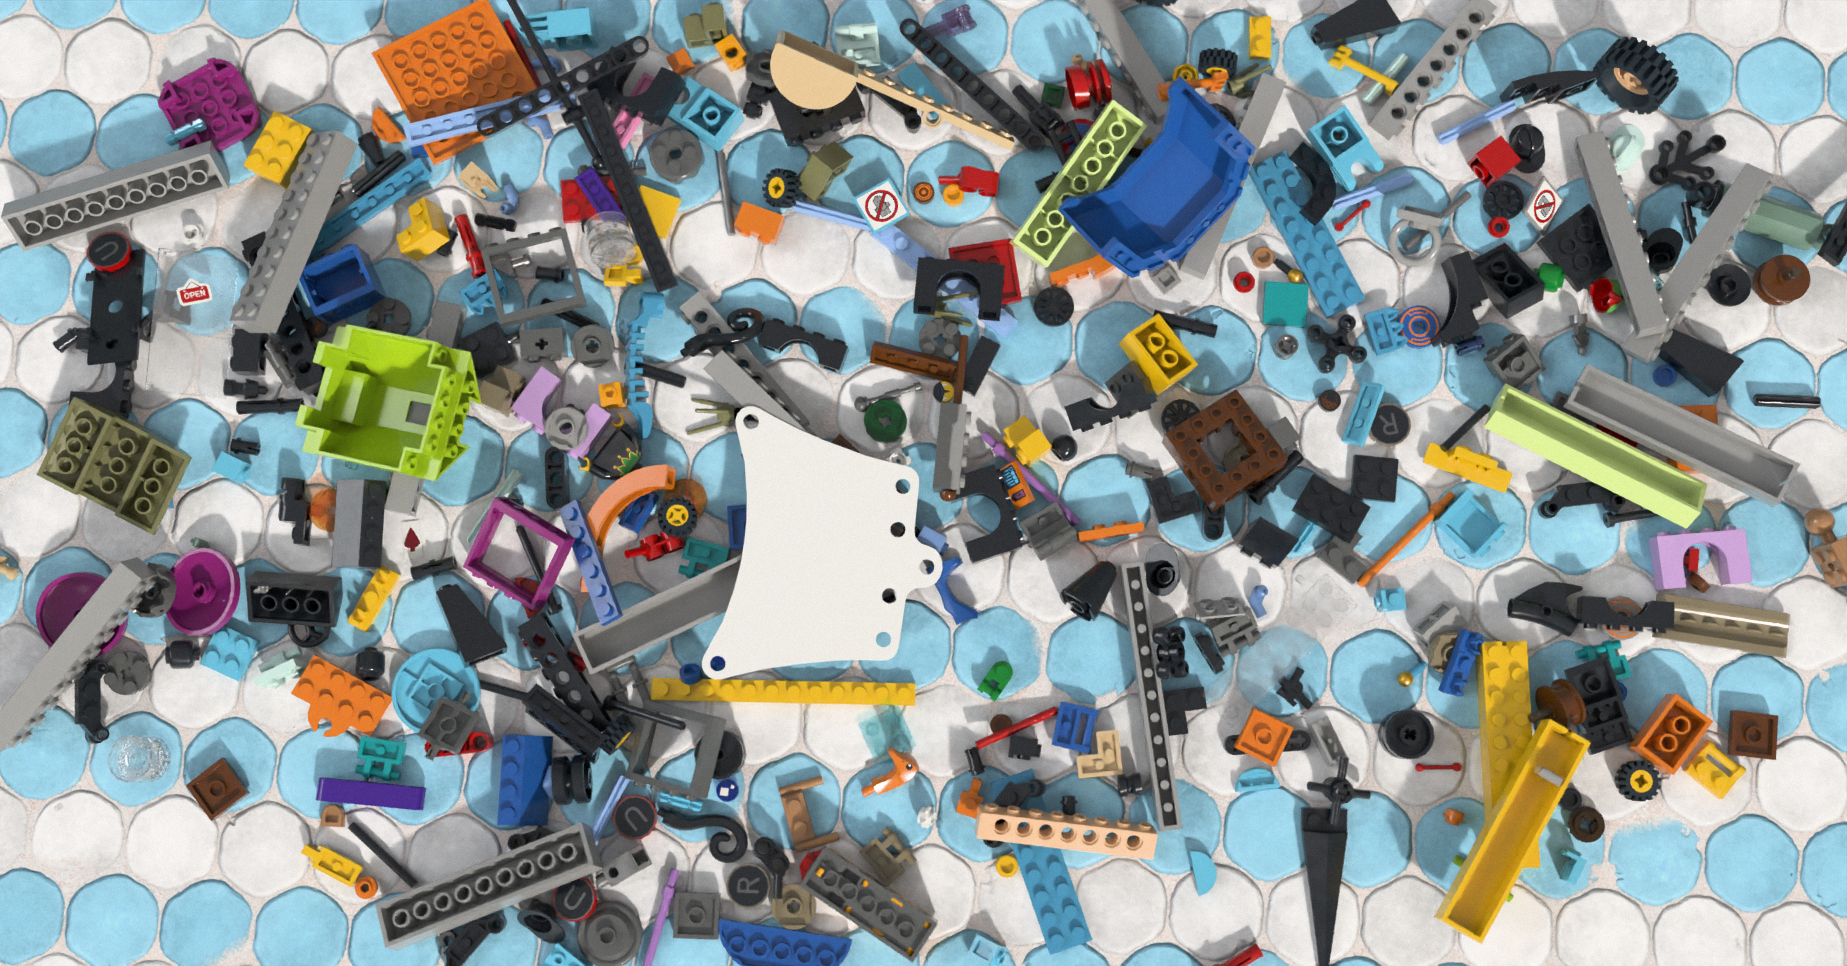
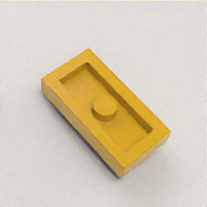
M1250 16L1249 60H1270L1271 17Z

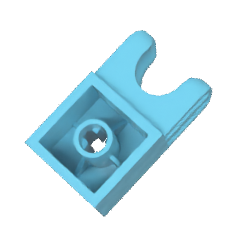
M578 6L572 10L554 9L552 12L525 15L543 49L555 48L557 52L599 48L597 23L589 8ZM517 21V30L523 37H525V43L527 44V46L533 50L523 29Z
M685 76L683 80L686 85L683 91L690 98L684 104H674L667 118L720 152L743 123L742 110L708 87L705 88L692 78Z
M1345 105L1311 127L1305 134L1319 156L1329 164L1333 176L1346 192L1352 191L1356 185L1351 172L1352 164L1362 163L1373 173H1378L1384 168L1381 158ZM1339 135L1340 139L1335 140L1333 136Z

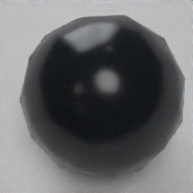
M1067 434L1059 435L1051 443V451L1063 462L1073 459L1077 454V442L1072 436Z

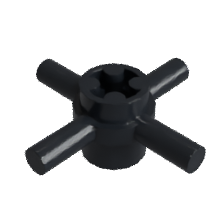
M1340 756L1337 777H1328L1323 783L1310 781L1307 783V790L1322 792L1332 802L1328 823L1334 825L1338 824L1341 804L1350 802L1353 797L1367 800L1371 797L1370 791L1355 789L1346 779L1349 758Z

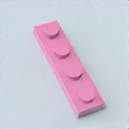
M644 72L629 97L645 92L655 77ZM621 110L613 126L624 150L642 120L637 116L632 118Z

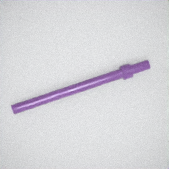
M987 431L983 433L981 438L993 448L992 451L997 456L1000 455L1009 464L1017 461L1024 478L1050 503L1057 501L1065 517L1074 526L1081 521L1007 451V447L1001 441L998 442Z
M671 868L667 883L663 886L661 893L663 895L642 966H652L671 898L675 896L677 889L675 885L680 870Z

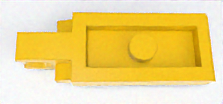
M310 844L305 845L301 851L302 854L311 858L309 863L312 864L313 868L349 887L355 885L364 868L363 865L321 844L317 848Z

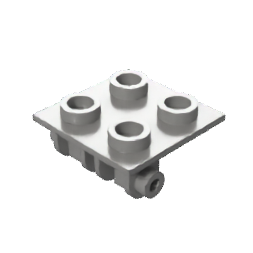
M1223 597L1221 600L1202 599L1199 602H1194L1197 611L1195 612L1196 621L1201 623L1212 622V618L1213 621H1217V618L1222 619L1223 617L1245 615L1237 598Z

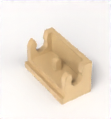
M472 161L457 176L470 192H475L482 199H487V196L482 193L484 187H488L493 192L499 189L493 180Z

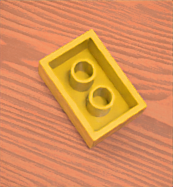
M274 111L243 166L253 174L287 190L291 181L290 177L295 172L299 163L298 159L307 145L306 141L315 132L311 128Z
M1159 313L1129 332L1119 343V346L1129 359L1136 362L1144 376L1150 378L1152 387L1157 395L1187 376L1198 366V363Z

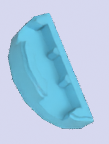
M1254 767L1245 770L1239 775L1235 784V792L1279 788L1280 785L1278 779L1265 768Z
M1189 851L1198 896L1207 893L1214 886L1217 879V869L1208 855L1199 851Z

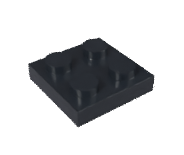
M1354 455L1350 495L1360 500L1394 503L1396 500L1399 459Z

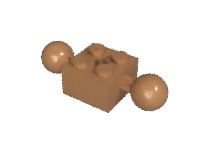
M1814 508L1804 518V525L1807 531L1819 536L1823 542L1810 548L1813 553V559L1821 567L1824 573L1823 578L1831 588L1847 587V535L1835 537L1832 531L1835 526L1834 515L1825 508Z

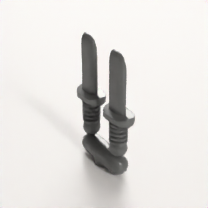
M634 655L605 668L607 672H611L609 678L613 684L612 686H614L613 688H615V692L611 694L616 696L618 701L629 704L625 694L628 689L627 687L622 688L618 674L613 671L630 665L629 668L635 680L632 687H637L643 705L645 699L651 700L645 685L648 679H643L638 665L633 663L635 661ZM623 712L629 719L632 718V714Z

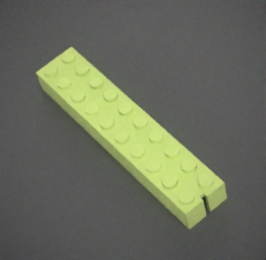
M1508 384L1503 386L1493 400L1484 428L1686 529L1701 513L1707 483Z

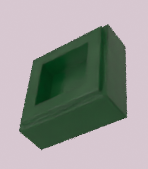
M1045 83L1041 103L1045 101L1050 107L1061 109L1066 87Z

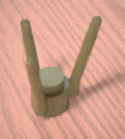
M1255 63L1242 72L1231 76L1230 79H1227V86L1231 95L1237 94L1238 98L1253 95L1255 91H1245V88H1248L1247 80L1271 69L1272 66L1268 65L1249 73L1259 66V63Z
M979 291L937 296L935 315H928V317L946 319L956 324L972 327L973 324L953 318H962L963 314L947 311V303H943V301L979 295Z
M692 398V402L716 406L717 409L697 408L695 412L717 414V420H721V422L689 430L686 434L691 435L721 426H730L729 422H735L734 405Z

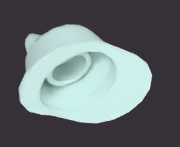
M1620 126L1609 138V151L1611 156H1614L1616 159V171L1629 169L1644 149L1645 137L1635 126Z

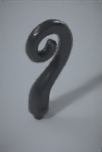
M753 308L737 309L727 317L728 326L733 331H736V333H703L696 335L684 343L685 348L680 350V353L683 357L688 355L695 357L712 347L749 341L762 332L765 324L764 316L760 311ZM741 318H749L753 320L754 323L749 327L747 321H736Z
M662 806L656 813L663 818L661 823L676 830L689 831L720 826L731 831L736 837V846L731 852L724 853L718 847L721 841H730L731 837L728 833L720 831L710 839L709 851L720 862H735L744 856L747 851V834L741 824L731 817L718 814L686 816L672 807L668 811Z

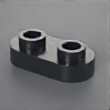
M1201 632L1193 636L1196 646L1215 675L1222 672L1225 662L1219 653H1214L1211 648L1213 642L1207 634L1203 635Z

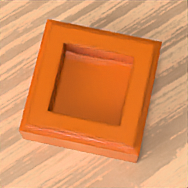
M685 48L666 57L673 72L679 75L695 68Z

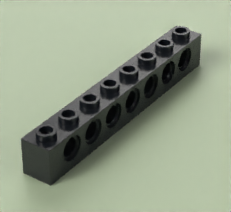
M265 231L241 241L244 248L242 254L251 267L254 265L257 259V252L262 247L266 238ZM294 291L286 309L288 313L282 318L276 334L280 336L281 342H279L282 351L285 354L287 353L289 358L287 365L296 375L297 379L294 381L299 391H304L310 396L319 392L325 367L313 362L317 344ZM293 329H296V330H295V333H294L293 335L289 336V335H290V332H291ZM303 347V351L297 355L298 350ZM311 366L310 371L305 373V369Z

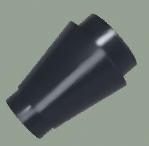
M373 132L366 133L357 139L359 142L358 146L374 166L381 164L385 160L378 137L374 136Z

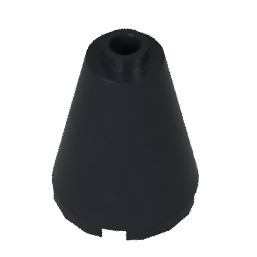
M1109 561L1098 562L1059 593L1060 599L1065 605L1068 602L1072 606L1070 610L1078 617L1089 622L1091 619L1095 621L1117 576L1115 565Z

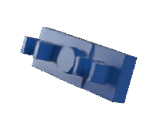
M1461 628L1439 686V691L1458 697L1464 696L1462 690L1464 685H1468L1466 679L1471 671L1475 655L1480 654L1477 651L1480 643L1484 644L1482 634Z

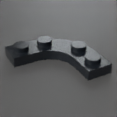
M1302 142L1289 159L1310 178L1312 195L1299 213L1316 226L1334 203L1336 183L1329 164L1305 142Z

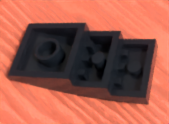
M1583 70L1554 71L1532 75L1512 81L1499 97L1502 103L1509 99L1514 100L1522 97L1525 104L1545 97L1549 105L1587 91L1602 75L1598 71Z
M1608 656L1565 669L1566 680L1577 689L1586 708V719L1579 727L1583 738L1591 742L1587 749L1589 755L1634 741L1626 721L1629 718L1621 700L1624 697Z

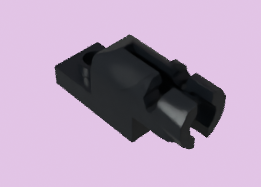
M282 478L281 489L287 490V493L284 495L280 494L279 521L295 524V527L292 529L294 544L309 546L314 503L303 500L305 498V480Z

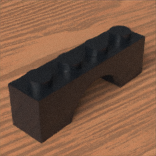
M773 318V320L766 319L758 341L761 348L779 354L793 344L810 346L818 354L820 368L841 374L849 352L848 346L842 340L834 338L831 341L825 339L826 336L821 333L813 332L811 334L805 332V328L798 325H793V327L787 326L784 321Z
M1146 377L1123 385L1120 399L1112 408L1099 405L1092 397L1064 407L1072 430L1081 429L1082 432L1094 429L1093 424L1100 422L1102 426L1113 422L1112 417L1119 415V418L1123 419L1131 416L1132 410L1138 409L1140 413L1151 409V404L1157 402V398L1150 378Z
M1581 596L1577 598L1576 619L1578 624H1583L1585 629H1597V626H1606V630L1620 631V627L1629 628V632H1643V629H1652L1654 634H1666V630L1674 629L1675 602H1645L1638 614L1633 617H1626L1612 610L1606 597Z

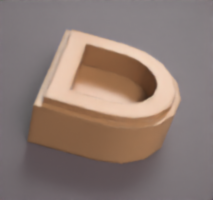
M337 804L326 806L321 814L320 826L345 827L346 814L344 808Z

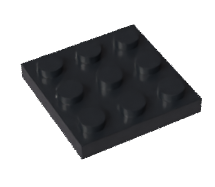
M1589 203L1537 242V245L1555 265H1560L1563 272H1566L1565 279L1576 293L1613 266L1595 210Z

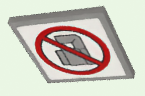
M1541 176L1522 213L1538 232L1545 236L1564 199L1545 176Z

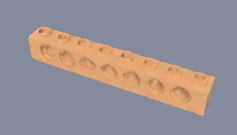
M994 803L978 805L974 828L976 837L979 839L1153 859L1158 837L1154 826L1147 822L1136 824L1124 819L1111 821L1100 816L1087 818L1082 814L1071 816L1059 811L1046 813L1035 808L1022 810L1017 806L999 807ZM1005 819L1003 824H995L997 820ZM1020 822H1027L1024 827L1017 826ZM1044 824H1048V825H1049V827H1048L1047 829H1045V830H1040V827H1041L1042 825H1044ZM1065 827H1071L1070 831L1066 833L1061 832ZM1093 830L1090 835H1083L1085 831ZM1108 833H1115L1112 837L1106 838ZM1131 835H1136L1135 839L1127 840Z

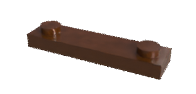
M875 340L869 362L940 381H947L952 384L957 368V361Z

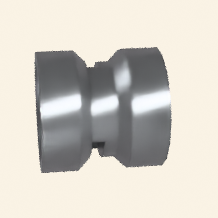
M1289 334L1282 335L1273 347L1276 357L1283 360L1292 357L1298 349V340Z

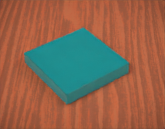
M1266 281L1264 286L1262 324L1305 328L1309 285Z

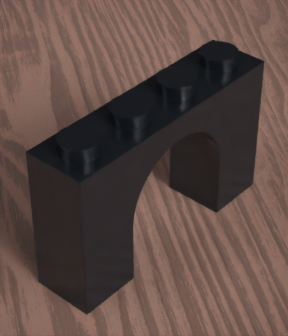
M617 52L614 55L615 60L618 62H624L627 58L623 52ZM602 62L597 71L605 72L608 68L607 64ZM633 62L586 88L588 91L597 88L603 102L607 103L610 108L616 111L621 109L632 118L637 116L648 125L656 124L661 127L686 83L678 73L661 67L645 92L633 97L624 96V84L636 65V62Z
M854 86L851 93L842 102L834 106L828 115L819 119H810L801 115L794 103L786 99L779 90L768 94L787 147L791 145L792 147L799 146L804 140L810 138H820L824 135L823 133L828 131H839L844 125L860 123L866 117L865 109L856 86Z
M919 257L913 313L935 315L937 293L940 287L948 281L961 279L972 283L979 291L978 319L1000 321L1005 265Z
M78 328L76 349L88 353L89 338H81V330L86 328ZM118 340L110 341L107 346L108 349L116 348ZM137 360L116 362L115 377L112 383L102 391H70L69 405L73 397H76L129 419V413L132 411L131 394L135 388L133 377L134 371L137 368Z
M993 464L963 474L966 476L965 488H960V494H956L951 504L974 496H984L991 499L998 506L1001 516L998 527L992 533L965 542L972 565L1022 549L1021 543L1025 542L1021 530L1017 531L1015 522H1018L1014 509H1009L1007 502L1011 500L1007 489L1003 490L1001 481H1004L1000 468L996 469Z

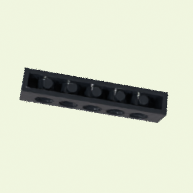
M545 611L518 627L520 639L524 643L527 642L531 648L530 654L535 662L539 661L543 668L541 670L547 681L550 680L554 685L553 691L559 700L562 699L567 707L600 732L605 731L613 721L608 712L603 708V704ZM537 634L545 636V644H539L536 641ZM548 653L556 654L557 663H551L548 660ZM561 671L569 675L568 682L560 679L559 673ZM572 690L580 693V700H574L571 697ZM584 709L590 710L593 714L592 719H586L582 711Z

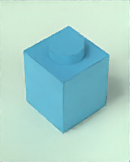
M221 451L211 471L234 482L243 484L251 474L252 465Z

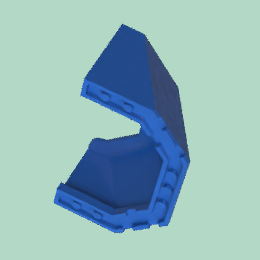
M1181 76L1169 86L1168 97L1170 99L1162 131L1142 151L1134 163L1127 167L1121 177L1109 187L1081 197H1068L1057 209L1105 260L1131 278L1139 276L1140 271L1145 269L1150 272L1160 268L1168 260L1172 262L1180 260L1241 196L1243 191L1241 182L1247 178L1250 168L1248 159L1249 156L1254 155L1256 148Z

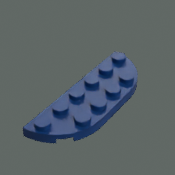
M719 919L721 943L732 960L740 966H839L846 958L852 944L851 938Z

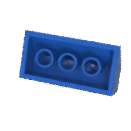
M503 735L497 825H548L549 796L543 788V781L548 766H551L553 736Z

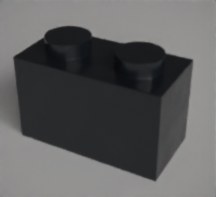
M235 329V335L232 336L231 341L233 356L230 358V367L232 371L238 375L265 376L267 358L263 352L266 351L264 345L268 343V333H249L244 329Z

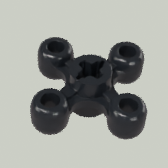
M1346 314L1341 316L1337 323L1338 330L1334 334L1324 332L1323 328L1317 324L1307 329L1306 338L1310 342H1320L1325 346L1326 354L1317 362L1319 372L1323 374L1332 372L1335 368V358L1341 354L1347 355L1350 361L1355 364H1360L1367 358V351L1364 347L1352 346L1348 343L1347 334L1356 325V320L1352 315ZM1344 321H1347L1349 323V326H1346L1344 324ZM1312 331L1317 332L1318 336H1314ZM1335 340L1339 342V343H1338V346H1339L1338 348L1334 347V345H1335L1334 341H1335ZM1355 352H1358L1361 357H1357ZM1323 362L1328 363L1329 368L1325 367Z
M1181 626L1154 628L1152 638L1154 643L1158 644L1156 650L1159 661L1156 665L1157 677L1160 679L1187 677L1189 665L1184 661L1185 649L1182 643L1185 641L1184 628Z

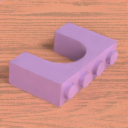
M541 366L512 405L511 409L516 412L514 416L523 423L526 420L533 424L531 428L542 435L545 432L547 405L563 382ZM595 403L591 405L584 415L589 425V432L585 442L576 449L566 451L567 454L576 460L578 457L583 459V457L588 456L610 426L611 421L615 419ZM572 427L561 429L563 434H569L572 431Z
M1736 526L1722 527V531H1714V528L1700 529V533H1692V529L1678 531V535H1671L1670 531L1658 532L1656 537L1649 538L1656 591L1686 587L1683 558L1687 549L1693 544H1702L1711 549L1716 555L1721 585L1753 582L1745 529L1736 530Z

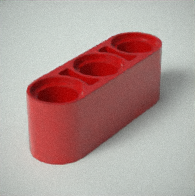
M488 732L470 733L458 755L489 751L494 744L492 735ZM480 736H483L486 740L482 748L477 745V740ZM428 741L425 743L426 753L431 747V744ZM441 750L435 757L453 756L456 754L447 750Z

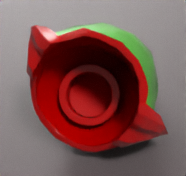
M1600 278L1596 282L1591 283L1589 295H1592L1593 307L1597 312L1610 313L1625 304L1618 280Z

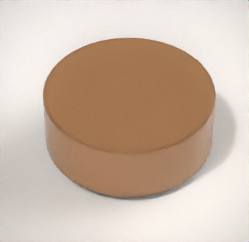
M1259 247L1252 255V262L1259 269L1270 267L1274 261V253L1268 247Z

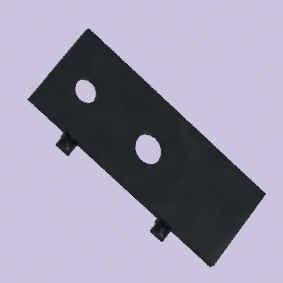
M145 249L132 250L129 255V261L120 269L108 272L107 270L100 271L95 268L91 273H86L85 280L87 282L93 281L90 327L81 330V338H89L88 365L134 361L139 358ZM122 301L123 306L118 312H109V306L112 302ZM118 340L116 348L108 349L107 346L110 341Z

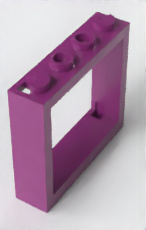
M506 496L495 497L463 567L473 573L472 576L487 581L486 584L488 586L503 591L506 597L521 602L524 608L528 607L532 610L543 608L576 538ZM504 514L558 546L535 595L482 563Z

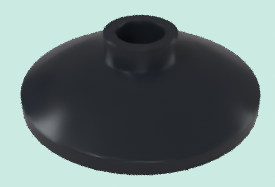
M1724 264L1710 273L1707 290L1716 303L1722 306L1733 307L1743 303L1748 298L1751 292V281L1748 274L1741 267L1733 264ZM1723 284L1728 286V291L1724 289Z

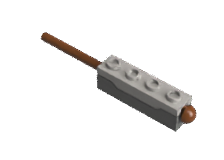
M967 335L960 336L953 403L941 402L933 491L939 493L941 499L946 502L954 500L956 494H960V488H965L966 476L962 475V467L967 466V454H964V446L969 445V433L966 432V425L971 424V412H968L967 404H962L969 339Z

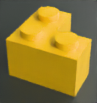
M425 197L408 207L412 225L396 235L400 252L417 262L450 240L441 207Z
M1025 415L1004 429L1003 434L1005 436L1003 440L1009 448L1013 447L1016 450L1017 454L1015 456L1022 465L1026 464L1029 468L1050 453L1051 444L1039 429L1036 430Z

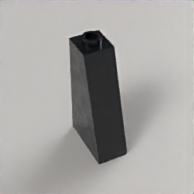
M1357 0L1314 25L1310 32V37L1314 45H1318L1320 50L1338 47L1339 45L1394 33L1401 25V21L1387 0Z
M1673 328L1670 339L1667 342L1663 341L1659 347L1660 353L1658 357L1674 367L1680 375L1707 397L1717 394L1744 362V360Z
M447 584L440 587L439 591H436L437 603L464 668L507 653L506 642L457 584L453 586Z

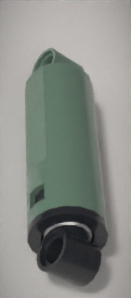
M1716 180L1713 184L1702 181L1689 189L1685 198L1691 207H1702L1701 215L1710 218L1732 184L1722 180ZM1698 191L1703 194V198L1698 195ZM1763 195L1759 200L1761 203L1754 214L1750 213L1746 219L1748 223L1744 231L1803 251L1809 250L1811 247L1820 250L1825 241L1822 234H1825L1827 237L1834 224L1823 225L1824 220L1821 214Z

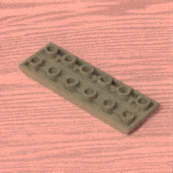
M1668 594L1656 595V601L1675 602L1674 629L1666 630V634L1652 633L1653 638L1786 658L1790 614Z

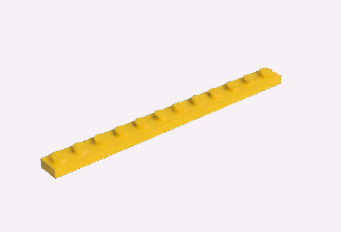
M652 678L651 700L915 706L916 683L701 679L698 683L689 685L683 683L678 678Z

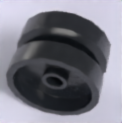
M1414 710L1394 711L1388 714L1380 723L1378 730L1379 742L1383 750L1390 756L1399 759H1418L1431 749L1435 738L1434 728L1430 720L1422 713ZM1404 731H1406V732L1408 733V736H1407L1406 739H1405V737H1404V735H1406V733H1405Z
M724 730L719 749L723 751L724 756L723 758H717L712 777L717 780L730 778L737 774L744 766L747 756L745 744L741 738L733 732ZM702 737L696 744L694 753L695 763L697 761Z
M574 755L572 761H570L568 756L554 757L551 778L553 796L557 806L569 805L573 798L577 804L590 803L593 793V779L588 755Z

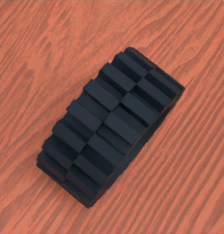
M1628 37L1617 39L1593 68V71L1601 72L1602 76L1596 82L1598 87L1603 88L1601 92L1604 95L1608 94L1611 97L1609 100L1613 103L1615 101L1618 102L1620 108L1624 109L1627 107L1629 112L1634 113L1637 111L1640 115H1643L1645 112L1647 115L1651 114L1659 108L1676 88V83L1679 81V77L1676 76L1678 72L1676 69L1671 68L1674 64L1671 60L1667 61L1665 59L1667 55L1664 52L1659 53L1656 51V46H1648L1647 41L1643 39L1638 42L1636 37H1631L1630 40Z

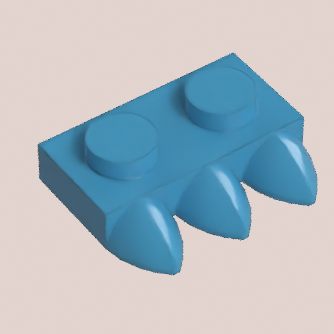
M493 268L500 296L507 299L508 286L497 270ZM487 273L459 291L468 307L478 315H483L484 303L495 307Z
M1384 308L1364 315L1376 356L1397 351L1408 341V338L1404 336H1394L1404 327L1402 323L1390 322L1400 312L1395 308Z

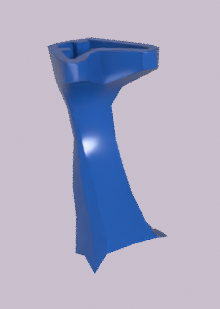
M952 558L942 562L941 576L934 584L941 595L945 610L953 616L956 625L968 618L977 619L978 612L981 611L957 599L947 584L948 576L963 563L962 558ZM934 566L925 569L928 575L934 571Z

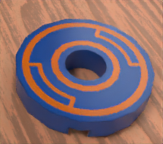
M1417 305L1409 307L1397 320V322L1404 324L1402 330L1397 333L1398 336L1408 338L1407 346L1415 349L1430 346L1432 344L1430 339L1441 328L1439 317L1426 306ZM1420 322L1424 327L1423 332H1416L1413 329V324Z

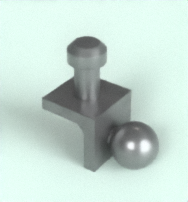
M507 252L490 256L493 268L512 276L513 279L517 278L515 268L532 265L531 257L527 253L515 260H512Z

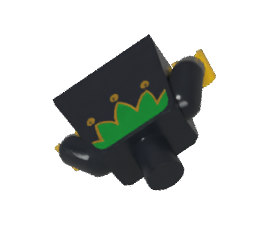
M618 415L621 419L619 424L611 421L616 430L592 460L583 457L588 464L585 468L579 465L581 470L589 471L603 480L616 481L630 472L644 468L639 463L643 457L641 453L643 446L639 435L626 423L622 415Z

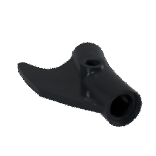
M1544 582L1526 590L1515 598H1510L1507 606V615L1509 618L1543 625L1569 637L1575 631L1578 620L1568 609L1566 598L1571 594L1582 591L1583 588L1582 586L1568 583Z

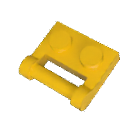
M1707 740L1683 771L1715 797L1723 799L1738 778L1746 772V768L1741 764L1737 765L1715 747V743ZM1707 754L1712 755L1731 770L1730 774L1727 776L1705 758Z

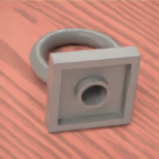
M1407 205L1401 206L1396 215L1401 220L1393 226L1388 238L1390 252L1403 265L1410 267L1423 266L1432 261L1439 252L1441 235L1437 227L1444 223L1446 214ZM1406 226L1429 230L1432 236V246L1428 253L1420 258H1409L1403 255L1397 246V237L1400 231Z

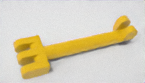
M1339 45L1337 48L1339 52L1335 51L1332 55L1333 58H1330L1328 61L1330 66L1340 71L1346 65L1385 85V92L1389 96H1392L1395 89L1399 87V82L1350 58L1352 50L1343 45Z

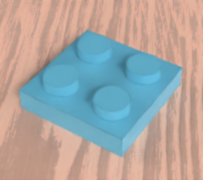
M224 625L221 629L214 632L199 664L236 681H242L261 641Z

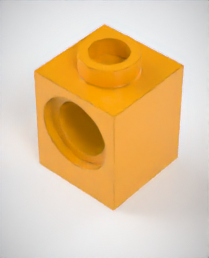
M733 34L715 44L718 55L730 72L745 66L747 55ZM730 52H737L735 57H728Z
M620 381L598 385L601 406L605 410L627 407L626 399L624 398L625 389Z

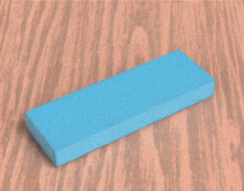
M914 62L897 74V78L903 85L915 90V94L920 96L925 94L932 97L937 104L942 105L945 103L950 105ZM929 112V115L933 119H936L938 117L937 112Z
M1363 381L1341 440L1343 443L1364 448L1385 390L1383 385Z

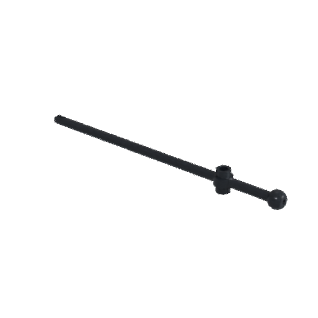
M507 0L550 81L558 76L516 0ZM560 82L557 86L558 90L561 92H566L562 83ZM569 97L561 100L566 108V111L561 113L562 119L566 125L573 123L593 158L592 166L597 170L605 168L604 160L582 122L585 114L581 104L578 106L573 105Z

